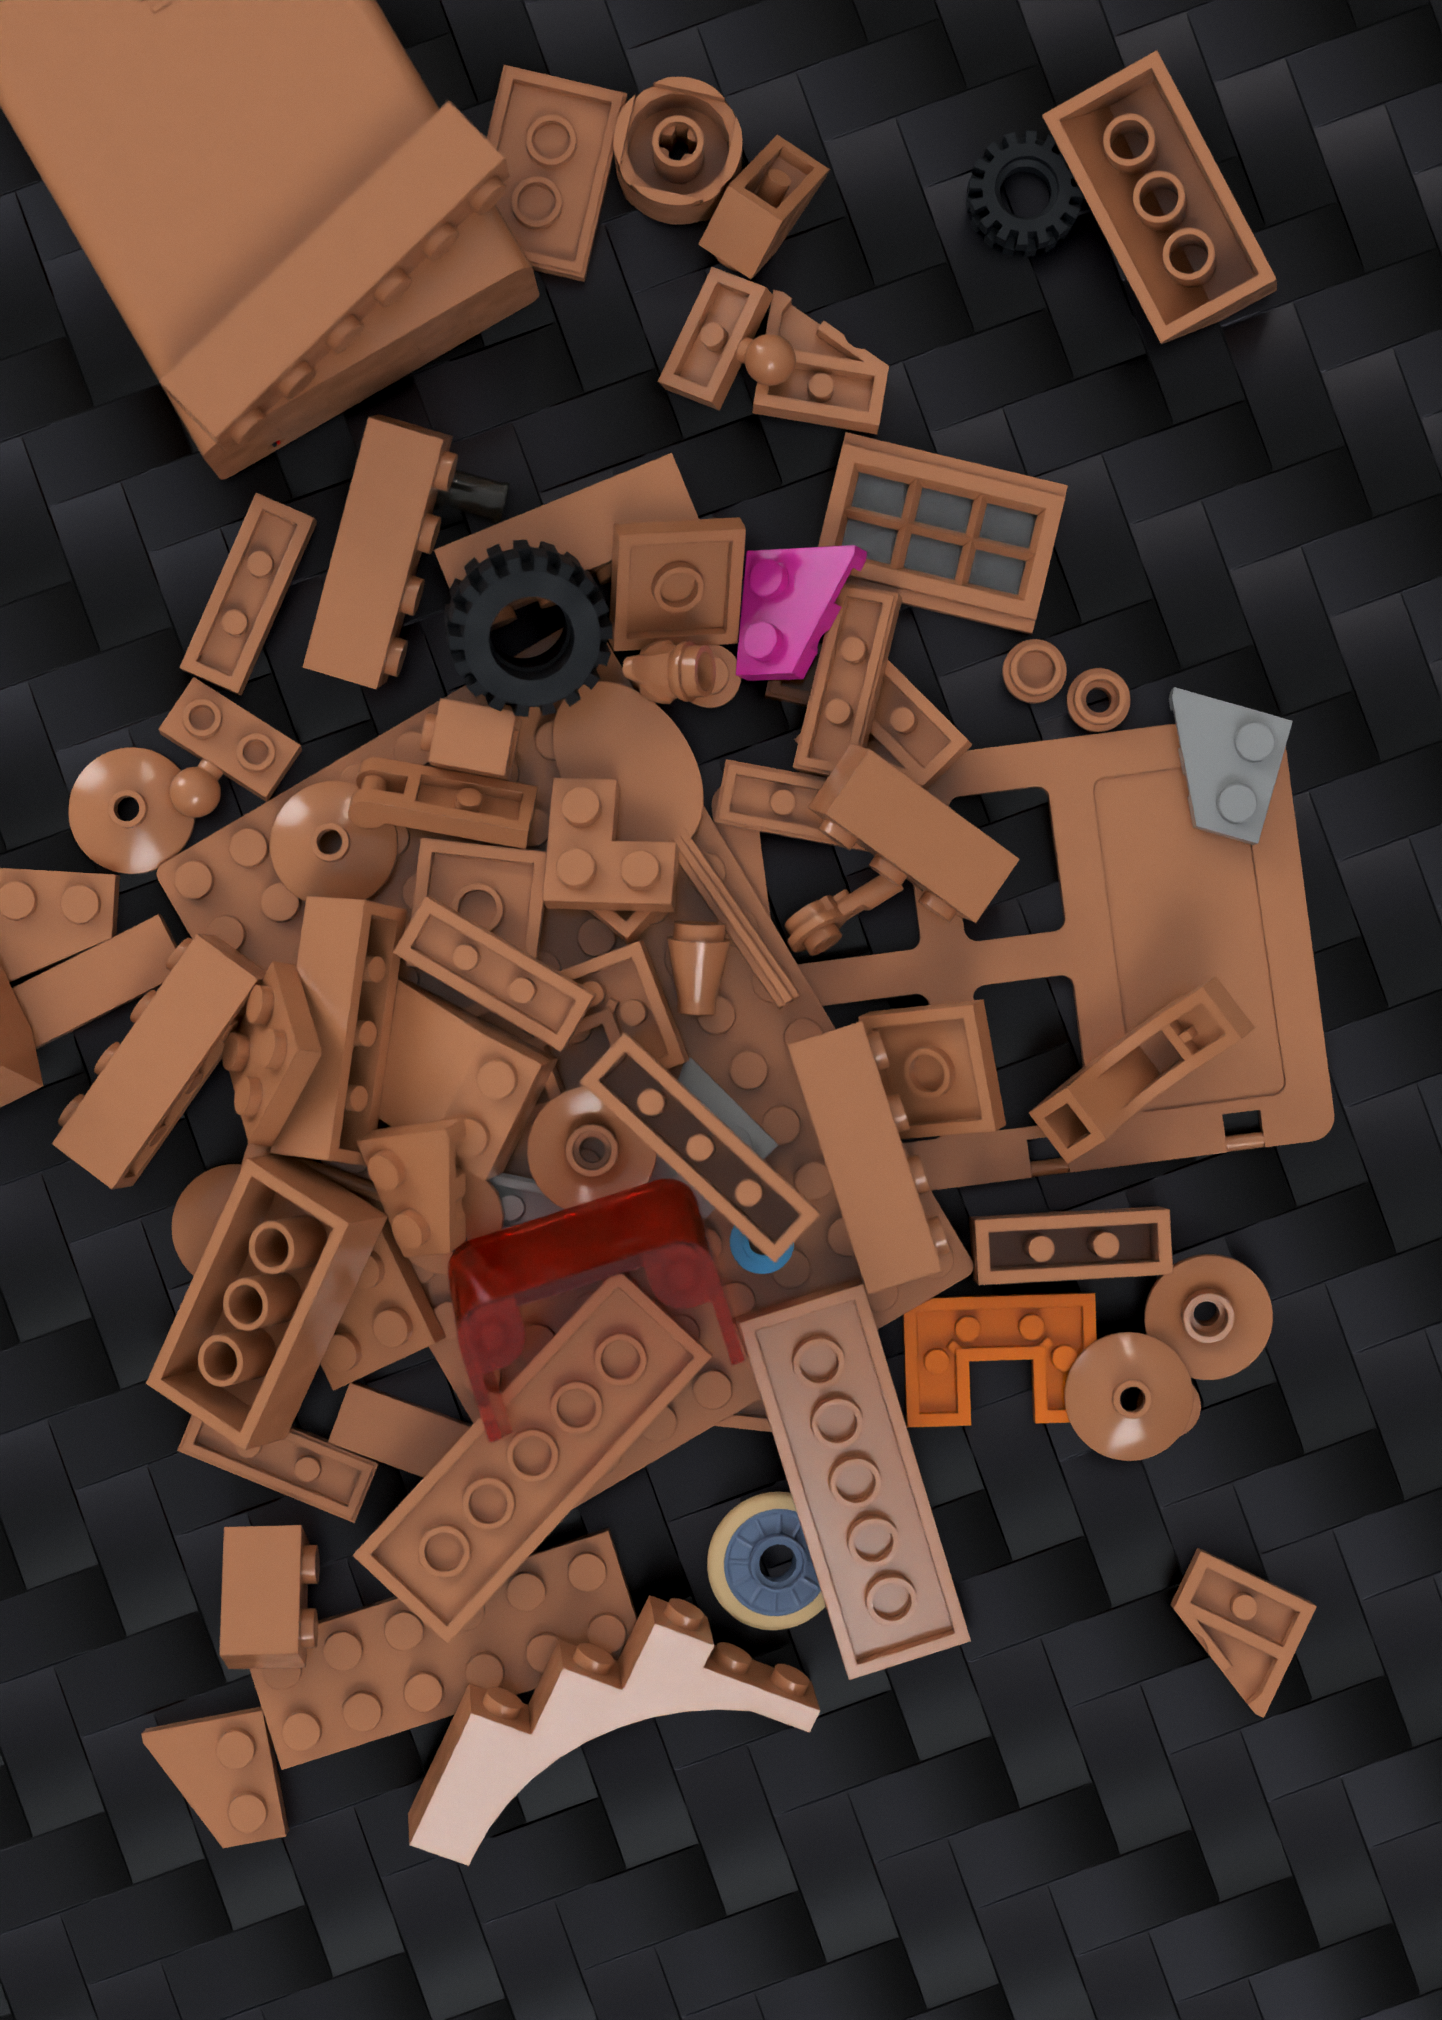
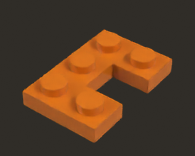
M1094 1292L934 1296L902 1315L907 1428L971 1426L969 1361L1030 1359L1034 1423H1070L1064 1401L1065 1383L1069 1370L1078 1355L1097 1340Z

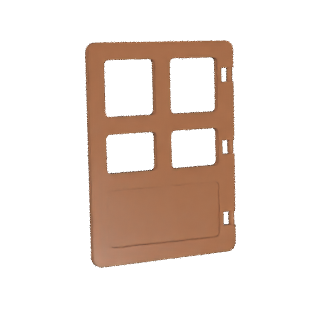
M1176 724L967 750L926 790L949 807L950 802L958 797L1028 788L1042 789L1047 794L1064 918L1063 924L1060 929L1052 932L973 941L965 934L962 917L955 915L949 923L935 915L918 902L924 892L913 884L919 930V943L914 949L798 964L822 1006L913 994L923 996L927 1000L928 1005L973 1001L974 992L983 985L1065 976L1071 981L1073 987L1084 1067L1163 1007L1188 991L1190 993L1216 975L1255 1027L1241 1041L1196 1068L1162 1092L1132 1116L1107 1140L1069 1164L1062 1157L1030 1161L1027 1140L1046 1137L1038 1125L992 1132L945 1135L934 1139L903 1142L910 1156L919 1155L931 1191L1319 1140L1329 1133L1333 1126L1335 1115L1286 747L1260 839L1256 845L1193 828L1187 799L1189 796L1186 776L1182 773L1178 752L1180 744ZM797 772V773L808 774V775H813V776H818V777H824V776L814 775V774L805 773V772ZM721 786L717 789L712 799L713 822L715 820ZM714 823L770 917L760 832ZM1258 1110L1261 1132L1225 1136L1222 1114Z

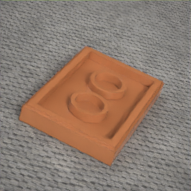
M504 65L486 138L505 157L509 178L504 182L507 185V189L496 203V206L533 270L585 282L614 159L613 135L615 124L620 111L627 102V93Z

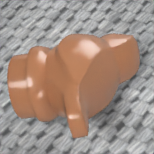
M660 640L643 647L639 655L626 657L623 661V674L627 679H630L632 688L640 691V694L647 700L660 704H671L677 698L685 702H691L697 697H708L714 688L716 666L713 653L707 645H696L692 641H683L675 645L671 640Z

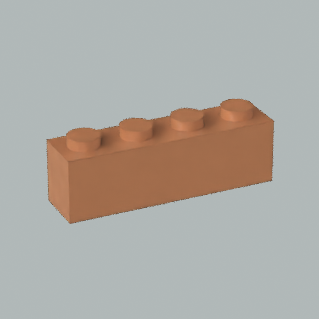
M381 414L368 417L303 668L376 690L387 682L389 675L398 677L408 647V640L399 638L405 614L415 615L424 588L425 580L416 577L422 552L432 553L441 525V517L432 514L438 490L448 492L457 466L458 454L449 452L453 436Z
M670 453L434 549L449 589L455 578L461 581L467 575L464 566L474 557L481 563L489 557L486 549L497 544L500 545L502 551L514 549L513 540H527L529 546L533 548H539L542 541L553 544L557 552L562 555L566 551L578 559L581 567L584 570H588L593 578L597 577L602 585L611 582L614 524L696 520L699 518L673 454ZM526 597L515 600L498 613L490 631L515 621L517 616L514 610L536 601L539 602L542 609L557 604L539 597Z
M306 896L296 969L300 976L322 1054L273 1147H271L272 1154L366 1166L356 1141L370 1131L377 1129L401 959L393 951L404 934L406 909L361 899Z
M196 934L193 940L186 938L177 946L166 964V968L171 971L157 992L155 990L149 991L137 1003L130 1016V1021L134 1023L131 1030L121 1044L119 1042L113 1043L102 1054L94 1068V1073L98 1077L86 1095H77L66 1106L59 1117L58 1124L63 1128L52 1142V1145L110 1189L130 1187L138 1180L222 1059L226 1038L231 1032L237 1031L246 1013L250 991L255 985L261 984L266 974L263 969L216 935Z
M860 1021L787 1045L867 1294L869 1295L943 1271L939 1257L949 1254L950 1250L939 1217L936 1216L926 1220L919 1195L929 1192L930 1189L919 1155L906 1158L899 1133L909 1130L910 1127L899 1093L886 1096L878 1072L890 1068L879 1032L875 1031L866 1034L863 1022Z
M624 1033L579 1081L774 1263L820 1215L821 1212L630 1035Z

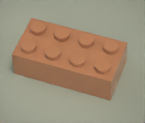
M271 1154L246 1158L146 1384L243 1450L286 1439L388 1215L296 1157Z

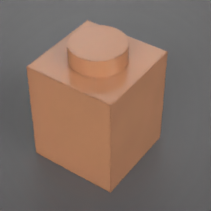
M440 698L437 714L428 712L425 717L421 736V750L430 752L428 762L433 767L510 781L522 720L519 716H514L513 711L501 710L500 712L492 707Z

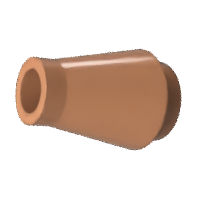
M706 920L674 921L673 936H668L667 942L677 995V1012L689 1015L715 1014L716 997L731 939L725 938V923Z

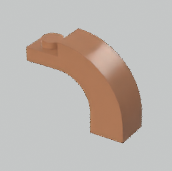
M1215 975L1190 993L1188 991L1127 1033L1060 1085L1033 1108L1029 1114L1065 1162L1069 1164L1107 1140L1132 1116L1162 1092L1196 1068L1241 1041L1255 1027Z

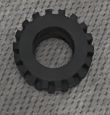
M513 540L514 549L502 551L499 544L486 549L489 556L487 559L479 563L474 557L464 566L467 574L461 581L455 578L449 590L452 598L451 603L445 604L444 609L445 635L459 676H463L467 688L476 697L480 694L484 695L488 706L500 712L504 705L511 706L514 716L528 717L529 707H539L542 716L556 713L553 703L564 698L569 707L581 700L578 689L585 684L590 689H593L599 681L600 677L596 669L599 664L607 666L611 654L607 645V639H613L612 623L607 614L609 612L608 607L595 580L588 570H584L581 567L577 558L567 551L564 555L558 553L553 544L541 541L539 548H533L529 546L527 540ZM526 597H539L550 600L560 606L565 616L563 631L556 643L544 653L529 658H516L500 652L493 646L490 639L492 623L498 613L511 602Z

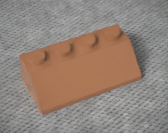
M1157 50L1042 114L1048 129L1161 344L1220 322L1277 291V279Z

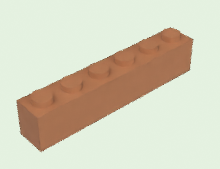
M448 101L160 380V383L169 395L225 452L235 442L239 446L249 443L267 424L268 417L265 413L283 396L290 400L299 395L314 379L316 371L313 367L331 349L335 353H340L356 340L364 328L361 320L379 303L383 307L391 305L406 291L412 281L408 274L426 257L434 261L450 249L459 236V231L456 228L473 211L482 215L500 200L507 189V185L504 182L509 178L505 157Z

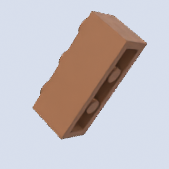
M853 744L849 746L807 807L824 819L818 828L819 831L849 851L855 843L874 855L869 863V867L901 887L905 879L910 881L924 892L918 902L949 923L955 915L976 923L1020 860L875 752Z
M1154 1206L969 1217L971 1259L973 1261L972 1278L978 1285L1173 1274L1170 1209Z

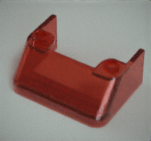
M675 1179L655 1180L468 1240L455 1249L449 1259L447 1274L457 1338L489 1443L503 1439L513 1432L494 1371L513 1363L524 1348L526 1332L518 1306L645 1266L654 1294L664 1304L673 1308L687 1309L712 1301L732 1365L746 1361L748 1354L698 1198L688 1185Z

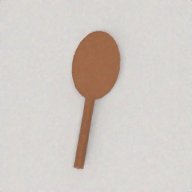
M598 681L593 689H590L585 684L578 689L581 700L569 707L564 698L554 720L553 750L561 778L617 779L620 786L616 841L676 842L679 848V865L717 920L725 923L726 933L779 1009L789 1004L800 993L692 838L702 819L704 790L697 761L682 732L657 704L647 700L632 688L608 681Z

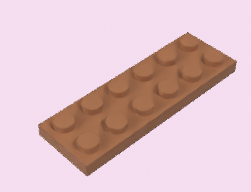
M619 1267L616 1268L352 1556L448 1645L711 1359L713 1354Z
M858 1278L738 1316L737 1321L848 1679L852 1680L971 1642L861 1279Z
M606 1528L532 1552L448 1645L404 1603L394 1596L319 1620L317 1647L306 1648V1667L250 1669L281 1770L452 1716L455 1714L469 1683L486 1690L490 1687L503 1688L515 1695L536 1689L559 1639L576 1646L580 1643L594 1644L606 1650L614 1660L618 1661L638 1617L610 1529Z

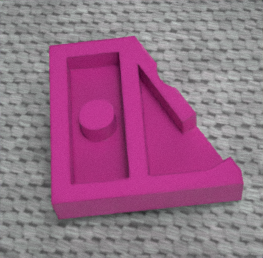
M856 545L747 551L736 676L747 681L804 679L818 653L820 638L825 632L830 630L841 609V606L835 604V601L852 569L854 568L861 572L866 562L867 552Z

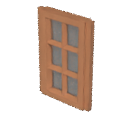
M845 432L818 547L856 545L867 552L866 562L861 572L853 568L845 583L899 593L902 597L901 604L1032 635L1068 485Z

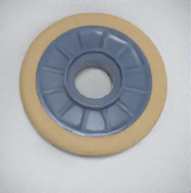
M780 1491L762 1493L744 1500L728 1512L712 1536L707 1556L709 1582L721 1606L738 1621L763 1630L792 1628L807 1622L826 1607L791 1493ZM776 1544L789 1547L793 1556L789 1570L778 1577L763 1575L759 1566L760 1557L768 1547Z

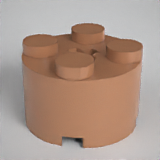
M667 77L654 82L653 86L643 90L636 96L634 95L625 103L615 124L613 146L618 181L625 198L631 205L635 206L646 216L668 224H690L712 218L728 185L741 173L742 129L725 98L714 87L703 81L688 77ZM676 143L688 145V154H684L681 160L669 158V153L674 151Z

